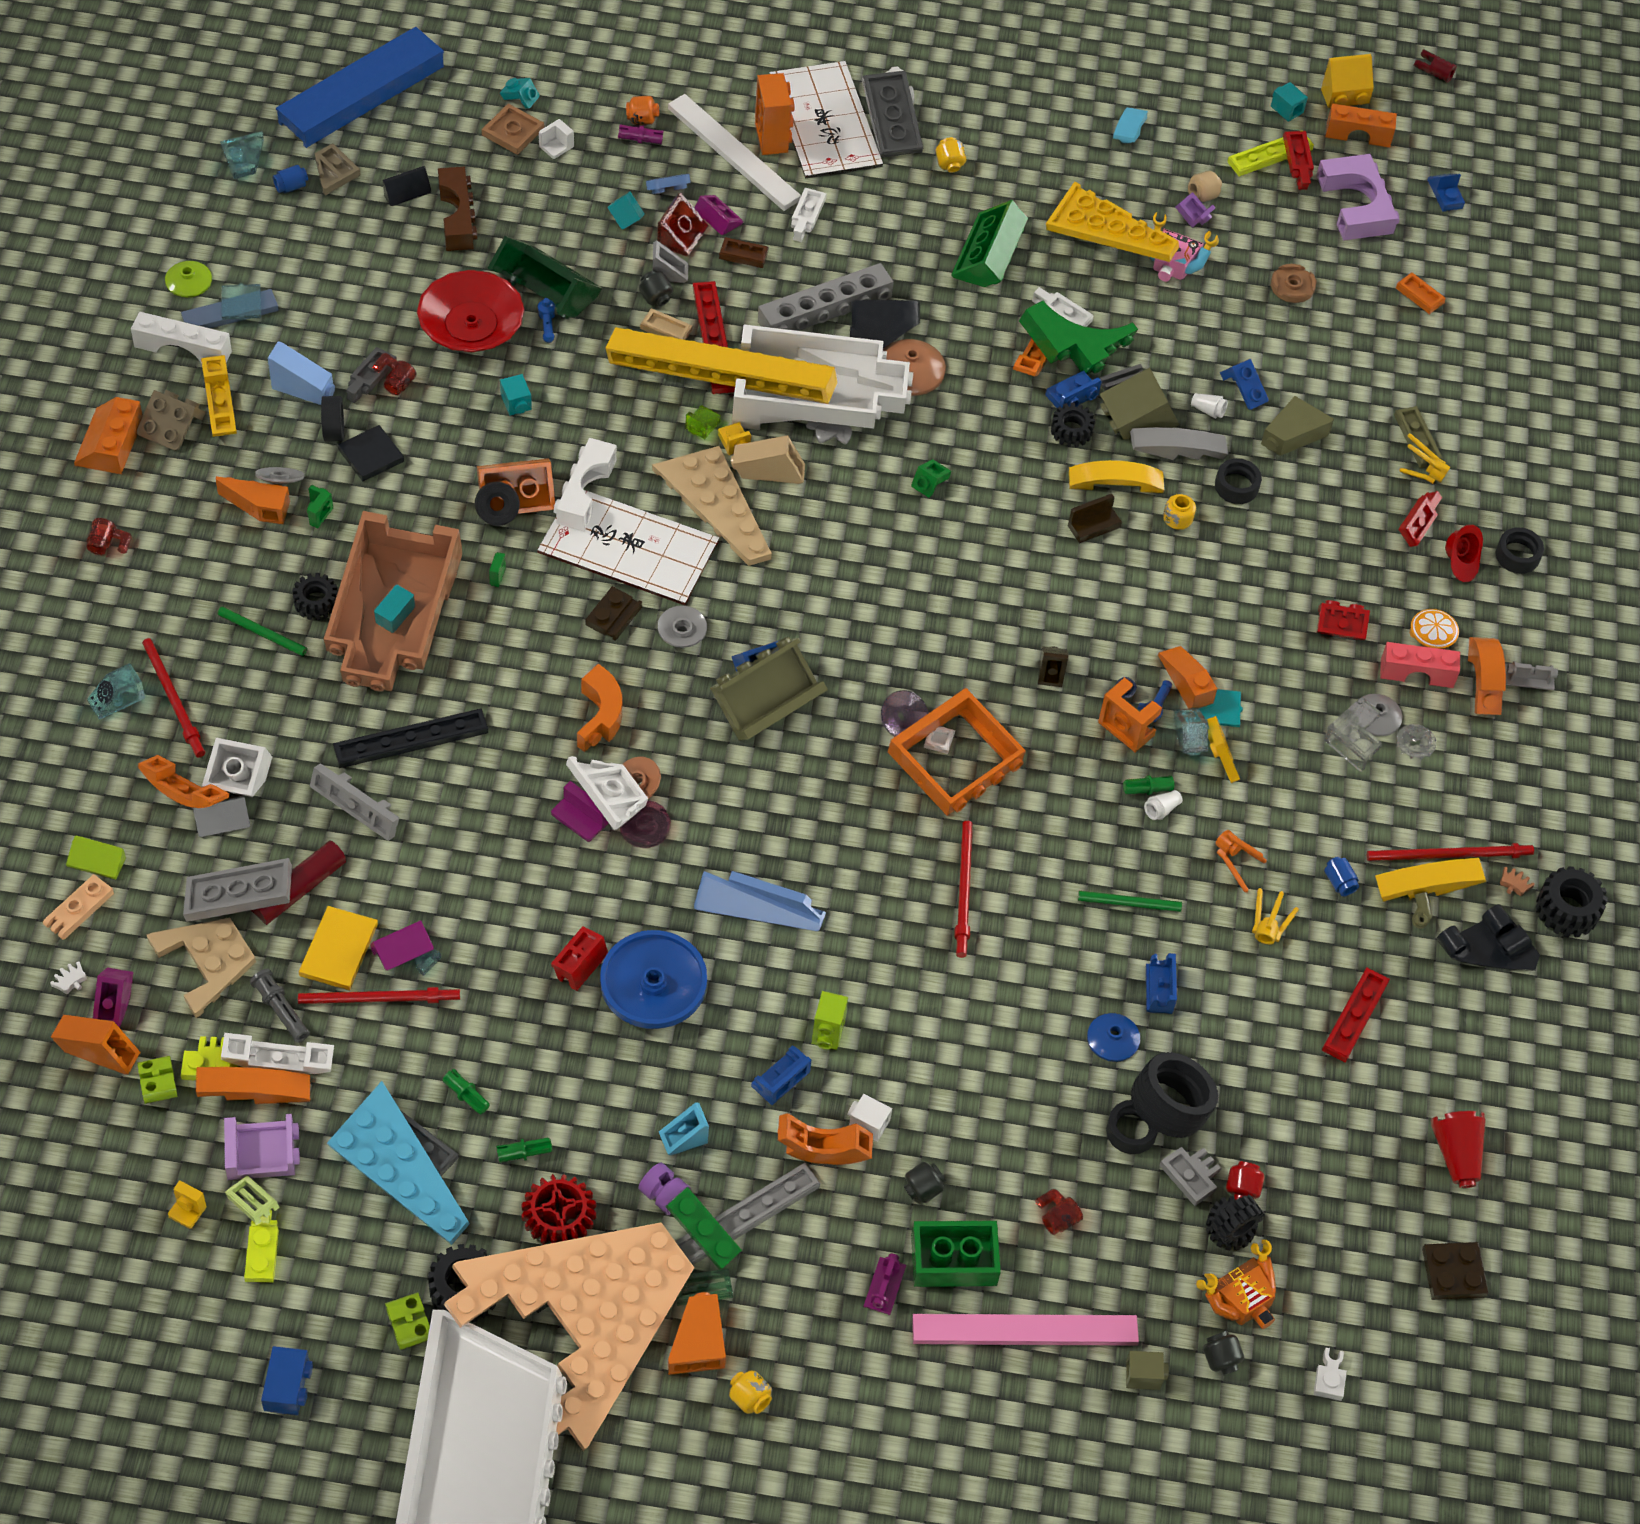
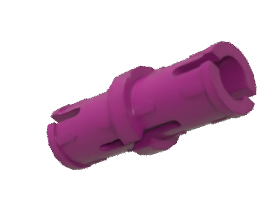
M620 124L618 139L634 140L641 144L642 142L662 145L664 131L647 129L644 126L632 127Z

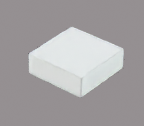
M939 726L926 737L924 748L948 754L955 730Z

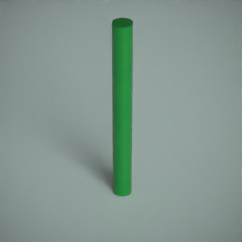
M223 606L218 610L219 616L294 653L304 656L307 652V647Z
M1088 891L1078 892V901L1181 912L1182 902Z

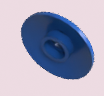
M1108 1013L1093 1020L1088 1029L1087 1040L1091 1050L1097 1056L1107 1061L1120 1062L1129 1059L1136 1053L1140 1044V1033L1134 1022L1126 1016ZM1111 1031H1116L1119 1035H1113Z

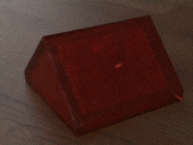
M681 192L677 194L658 222L657 241L673 252L689 256L709 225Z

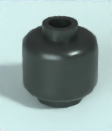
M650 271L640 279L639 291L649 305L658 304V306H663L670 301L673 287L664 273Z
M924 1161L905 1174L908 1184L903 1187L912 1200L918 1198L922 1203H926L944 1190L943 1183L946 1180L935 1163L930 1165Z
M1228 1331L1206 1338L1208 1343L1203 1346V1351L1212 1371L1221 1370L1222 1374L1226 1375L1239 1370L1237 1364L1244 1360V1354L1237 1336L1229 1335Z

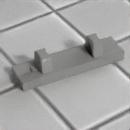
M321 763L314 767L310 782L312 789L387 841L395 837L399 817L389 811L390 803L384 799L377 803L350 784L352 777L345 772L337 775Z

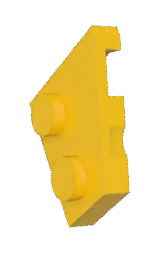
M1217 716L1207 719L1210 729L1205 731L1214 757H1220L1231 783L1240 780Z

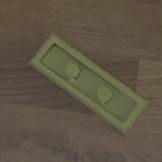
M1414 406L1396 410L1394 416L1407 443L1422 451L1408 438L1407 435L1410 433L1443 460L1418 407ZM1412 451L1419 468H1425L1430 465Z

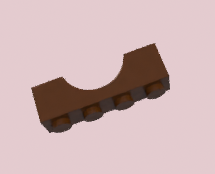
M465 166L438 168L440 200L448 202L457 208L454 214L443 219L446 251L474 249L473 240H477V228L472 226V223H475V211L470 209V206H473V194L468 192V189H471L470 175L466 176Z

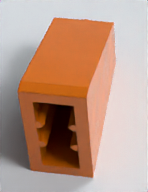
M63 1015L51 1035V1038L65 1053L126 1075L129 1074L141 1053L114 1021Z
M701 1292L689 1297L668 1358V1375L725 1368L726 1354L717 1294Z

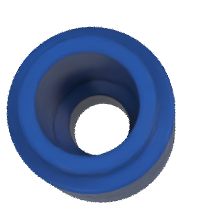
M299 165L277 171V174L272 176L278 193H288L305 187L306 181H308L306 170L300 168Z
M1335 857L1327 862L1324 872L1337 893H1340L1341 896H1348L1358 890L1359 879L1346 858Z

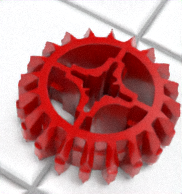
M552 1174L548 1182L542 1177L540 1179V1186L532 1184L531 1192H526V1201L521 1205L523 1211L521 1216L522 1221L526 1222V1231H532L531 1237L533 1239L541 1237L542 1245H545L548 1240L551 1243L577 1239L578 1236L586 1237V1229L592 1230V1220L596 1219V1211L594 1210L596 1208V1201L592 1199V1191H586V1184L584 1182L577 1185V1178L575 1176L570 1181H567L565 1174L559 1180H556L555 1175ZM562 1195L568 1196L572 1199L564 1198ZM552 1196L549 1202L542 1204V1207H538L545 1199ZM556 1203H558L559 1209H562V1219H560L559 1212H556ZM576 1215H579L573 1223L566 1225L569 1219L576 1218ZM546 1223H552V1224H554L555 1226H550V1225H548V1224H546Z

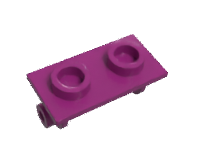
M890 1253L888 1257L879 1258L863 1307L891 1315L906 1269V1265L900 1263L898 1255Z

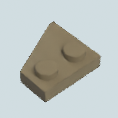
M333 143L315 153V161L324 195L360 176V169Z

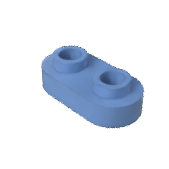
M690 174L647 180V190H652V194L666 192V187L673 186L674 190L685 189L687 184L691 183Z

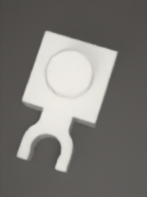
M1325 1348L1323 1353V1363L1325 1366L1318 1365L1313 1395L1342 1401L1347 1371L1338 1369L1343 1361L1344 1351H1340L1338 1359L1333 1360L1329 1357L1330 1348Z

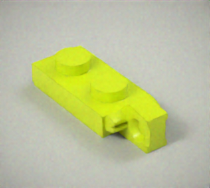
M271 1209L269 1210L271 1215L268 1217L262 1215L260 1223L256 1224L251 1221V1226H249L245 1282L274 1283L279 1229L277 1220H272Z

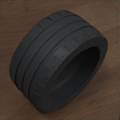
M1163 1052L1154 1056L1136 1077L1131 1088L1132 1104L1141 1119L1154 1130H1157V1132L1176 1138H1186L1196 1133L1211 1116L1218 1103L1217 1086L1210 1074L1195 1060L1173 1052ZM1159 1083L1174 1088L1185 1098L1190 1106L1174 1101L1164 1092Z

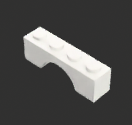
M143 312L138 313L131 327L134 347L157 353L158 349L162 346L175 345L193 353L200 362L201 358L225 355L226 363L232 352L230 337L227 332Z
M589 438L586 446L581 447L578 457L579 461L577 464L574 463L571 469V478L569 482L566 481L563 485L561 500L557 499L554 505L557 524L585 531L592 515V498L583 491L584 487L593 480L609 478L617 461L616 445Z

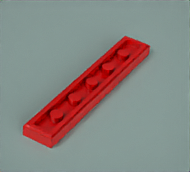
M716 282L693 283V294L702 342L728 348ZM710 382L712 394L735 392L734 386Z

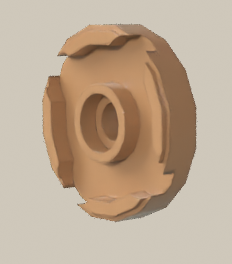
M1285 264L1274 271L1270 286L1278 298L1286 302L1300 303L1312 297L1317 281L1311 271L1310 273L1306 271L1305 267L1297 264Z

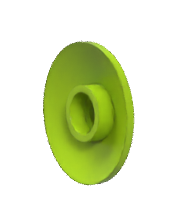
M196 261L179 262L173 265L165 275L167 289L179 297L190 298L199 296L207 291L212 283V275L208 267Z

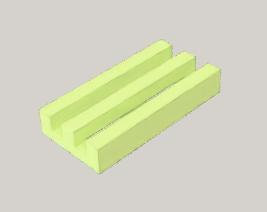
M248 1175L225 1191L228 1199L256 1224L261 1222L260 1217L262 1215L265 1217L271 1215L270 1209L276 1211L280 1208L277 1201ZM247 1185L266 1203L262 1205L243 1187ZM238 1192L243 1198H245V1199H246L253 1207H255L257 1210L254 1211L248 1204H246V1203H245L238 1195H236L235 1193Z

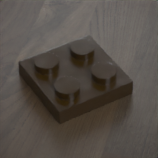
M1478 1242L1424 1244L1422 1251L1432 1300L1487 1297L1488 1288Z

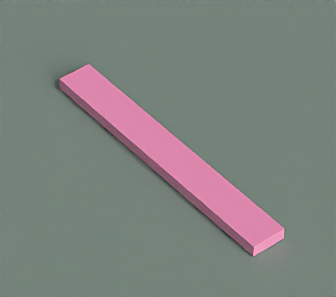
M913 1314L912 1316L913 1344L1137 1346L1139 1343L1137 1315Z

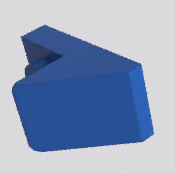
M1442 174L1428 177L1427 180L1442 212L1463 209L1465 201L1457 187L1461 174Z

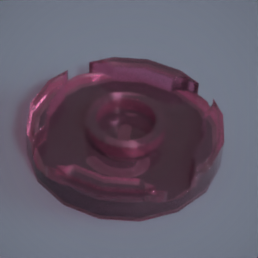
M648 800L644 808L619 828L626 842L635 847L650 848L659 845L667 838L671 821L666 809L662 805Z

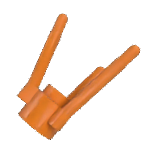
M1226 830L1216 840L1215 844L1220 848L1216 853L1224 860L1243 891L1248 892L1247 886L1227 855L1235 856L1242 849L1262 863H1266L1267 860L1261 852L1239 839L1230 830Z

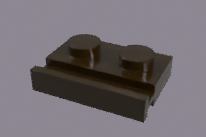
M612 586L585 619V625L605 636H611L612 640L616 641L641 610L642 601H636L632 596Z

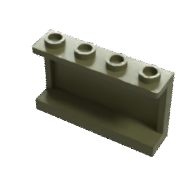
M788 636L776 643L777 647L770 651L768 648L756 655L757 660L752 663L746 661L736 667V673L722 675L716 679L718 684L710 688L739 741L752 738L828 690L824 681H816L797 644L801 643L799 638L790 639Z

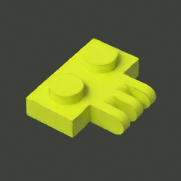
M200 1036L198 1051H184L181 1079L196 1080L197 1067H239L221 1060L224 1037L221 1039V1046L217 1047V1037H211L210 1046H206V1036Z

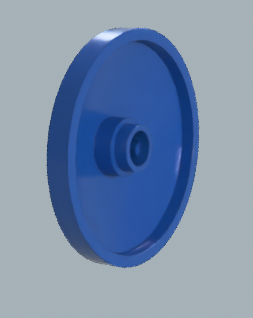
M641 931L623 938L607 953L600 972L601 992L611 1011L623 1021L647 1029L667 1028L689 1018L701 1005L707 988V969L699 951L686 939L666 931Z

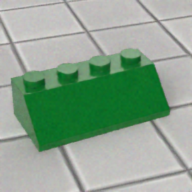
M1013 200L978 213L951 274L953 278L981 287L998 284L1003 280L1004 273L1011 262L1013 252L1018 246L1019 238L1024 232V227L1028 220V217Z

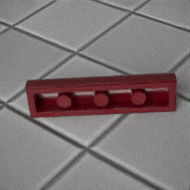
M329 840L292 869L290 903L251 911L264 924L268 925L345 864L346 857L336 843Z

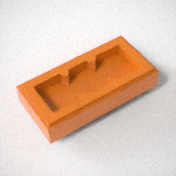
M1412 272L1396 285L1398 291L1428 314H1431L1445 303L1446 298Z

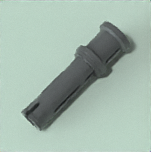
M263 969L257 972L250 980L251 986L257 988L260 992L263 1003L272 1007L294 1038V1041L299 1043L305 1040L310 1035V1031L285 999L283 987L278 986L274 981L270 969Z

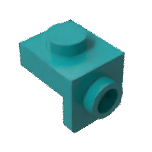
M512 78L506 82V86L500 92L503 100L520 99L525 109L531 108L540 96L530 78Z

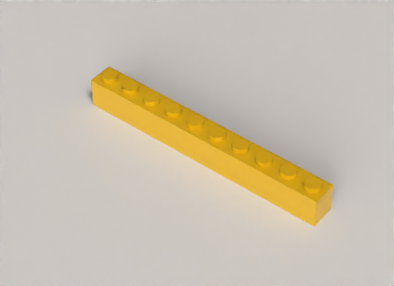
M615 327L605 348L610 364L734 387L736 385V378L745 379V389L829 404L837 385L835 367L633 331L631 329Z

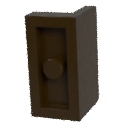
M1112 493L1071 509L1068 528L1079 544L1121 528L1122 521L1113 510L1115 497Z

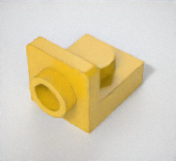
M740 422L718 429V436L728 455L734 454L735 445L751 442V433L749 431L745 432Z
M179 1180L173 1189L176 1202L168 1212V1216L170 1219L191 1229L207 1206L203 1192Z

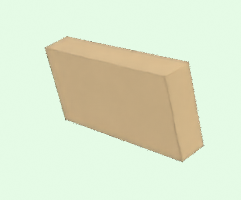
M651 308L641 322L640 329L655 335L686 340L692 332V325Z

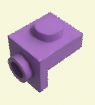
M1192 192L1175 208L1188 224L1194 227L1197 223L1201 225L1206 223L1212 217L1210 213L1215 209V206L1212 205L1206 209Z

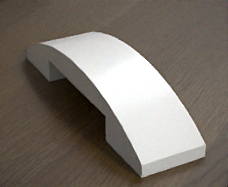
M224 1033L221 1060L245 1068L283 1070L302 1074L331 1072L334 1045L307 1042L306 1047L252 1041V1036Z

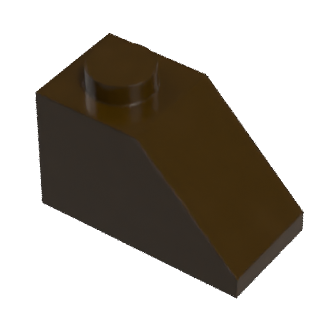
M1042 646L1039 660L1038 685L1063 686L1068 662L1067 649L1055 646Z

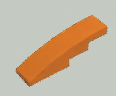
M197 1067L196 1095L197 1097L225 1096L226 1100L254 1099L255 1104L310 1102V1075L262 1068Z

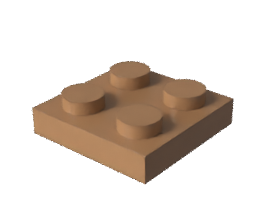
M508 103L482 128V136L518 155L539 135V131L544 128V122Z

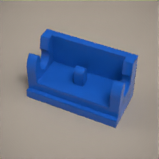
M1168 953L1166 960L1163 961L1158 960L1157 954L1151 956L1149 964H1146V1012L1173 1014L1177 1001L1176 954Z
M793 1045L788 1049L789 1051L786 1052L785 1056L762 1076L755 1077L751 1083V1087L771 1105L776 1103L810 1073L811 1059Z

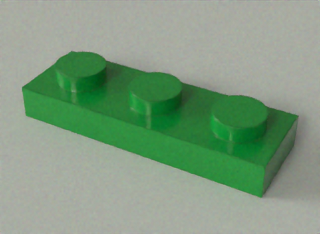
M688 1187L684 1188L665 1205L668 1211L719 1270L723 1269L742 1251Z

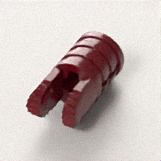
M1423 49L1421 56L1432 63L1429 65L1416 60L1413 66L1448 83L1452 79L1457 65Z

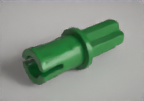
M1147 775L1145 778L1126 779L1123 782V790L1125 794L1147 793V795H1152L1154 792H1172L1174 790V778L1172 775L1164 777H1151Z
M452 1069V1071H448L445 1074L443 1083L457 1094L459 1101H465L479 1114L486 1112L490 1104L475 1090L473 1083L465 1080L456 1069Z
M550 1138L526 1142L521 1139V1142L496 1146L499 1163L516 1159H524L526 1161L529 1156L552 1152Z

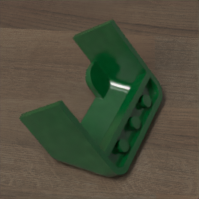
M504 236L488 266L489 270L504 275L503 279L509 281L511 285L521 284L541 297L553 301L557 308V313L568 320L570 317L576 318L598 297L602 290V287L540 249L508 236Z

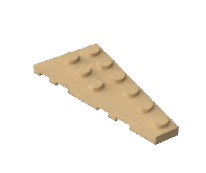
M720 446L652 464V471L657 476L660 475L670 489H674L682 496V500L705 523L708 522L714 528V532L719 537L722 536L730 544V548L748 566L771 560L772 553Z

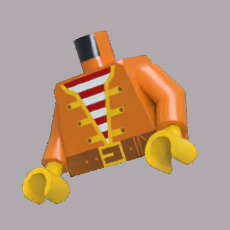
M1262 1239L1263 1250L1261 1252L1257 1243L1251 1245L1252 1253L1259 1257L1257 1260L1254 1257L1220 1279H1217L1214 1274L1205 1273L1207 1285L1204 1280H1198L1196 1286L1200 1290H1206L1205 1296L1215 1314L1235 1321L1239 1325H1243L1254 1318L1261 1329H1265L1275 1321L1268 1308L1272 1306L1276 1297V1283L1271 1258L1267 1256L1271 1253L1272 1246L1269 1241Z

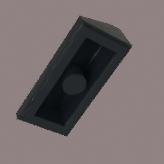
M425 166L383 180L384 197L390 206H395L431 193V186Z

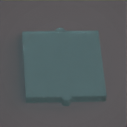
M239 283V285H222V320L239 319L242 321L250 318H261V284L243 285V283Z

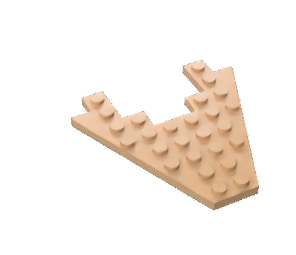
M660 1222L458 1261L453 1264L452 1268L466 1288L447 1300L444 1306L461 1328L506 1296L523 1319L546 1303L579 1348L557 1365L573 1389L561 1396L560 1404L563 1408L561 1422L557 1423L556 1432L560 1435L568 1429L584 1451L593 1440L692 1273L694 1266Z

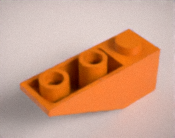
M216 476L217 491L220 496L259 521L284 524L290 504L288 487L279 484L272 485L257 481Z

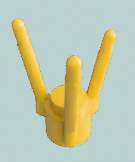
M1409 433L1407 435L1408 438L1422 451L1411 444H1408V448L1430 464L1426 469L1429 475L1400 468L1399 471L1427 480L1432 484L1435 480L1441 483L1450 466Z
M1259 888L1257 890L1255 923L1252 933L1255 934V938L1259 942L1271 945L1274 942H1279L1282 933L1293 920L1299 908L1295 907L1282 925L1278 927V922L1275 918L1284 896V892L1280 891L1270 917H1265L1261 921L1263 890Z

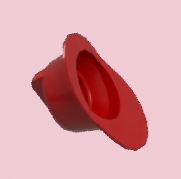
M1466 525L1459 531L1456 530L1448 537L1445 545L1446 554L1451 559L1452 572L1457 580L1461 582L1473 580L1480 567L1483 535L1479 527L1475 525Z

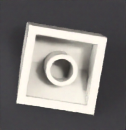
M216 738L202 787L213 784L228 793L253 797L266 781L272 756L265 747Z

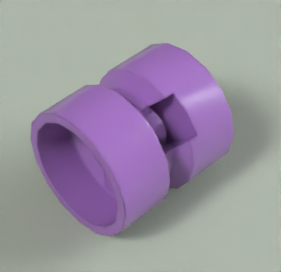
M661 1162L653 1166L646 1173L638 1189L650 1200L656 1199L655 1205L664 1213L670 1215L671 1213L665 1205L684 1188L688 1187L691 1190V1187L679 1177L674 1178V1172Z

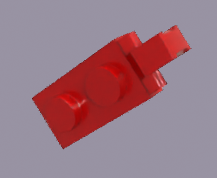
M1306 131L1284 132L1283 140L1292 178H1297L1298 189L1307 190L1309 184H1311L1310 178H1312V171L1314 170Z
M1438 491L1427 492L1425 495H1422L1398 530L1410 547L1417 546L1438 516L1435 508L1442 499Z

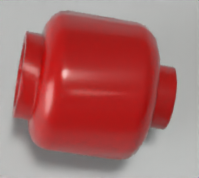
M1239 1161L1238 1165L1230 1168L1226 1190L1234 1195V1201L1239 1197L1242 1198L1248 1195L1252 1196L1253 1199H1258L1263 1188L1264 1173L1260 1171V1166Z

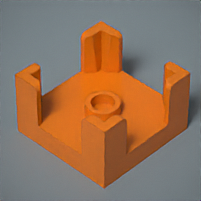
M1124 677L1104 695L1098 723L1136 753L1155 736L1156 729H1150L1147 726L1160 716L1162 707L1156 702L1151 701L1139 712L1122 698L1133 687V684Z

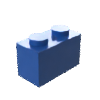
M272 1347L261 1399L265 1412L298 1415L300 1405L305 1406L307 1400V1388H304L306 1378H311L313 1361H309L307 1350Z

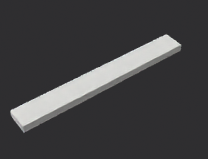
M686 94L668 103L669 111L783 211L799 202L801 195Z

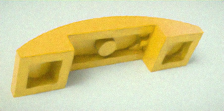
M225 355L201 358L212 435L215 437L237 434Z
M1109 460L1082 463L1069 467V489L1093 490L1094 484L1140 486V492L1164 493L1163 471L1145 464Z

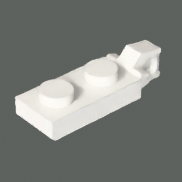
M809 188L804 189L792 216L793 240L802 242L805 232L812 231L825 203L827 193Z
M1039 287L1033 293L1032 302L1037 304L1044 300L1052 310L1075 324L1087 327L1093 321L1094 316L1058 292L1049 294Z

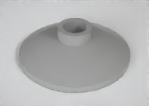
M268 467L255 471L257 478L272 483V485L279 484L287 487V484L304 479L302 471L291 468Z
M689 606L669 608L662 613L658 620V633L667 644L674 647L686 648L694 646L702 641L707 632V622L703 614Z
M1365 695L1356 702L1353 708V718L1357 726L1373 736L1391 735L1399 729L1402 723L1403 716L1399 705L1385 695Z

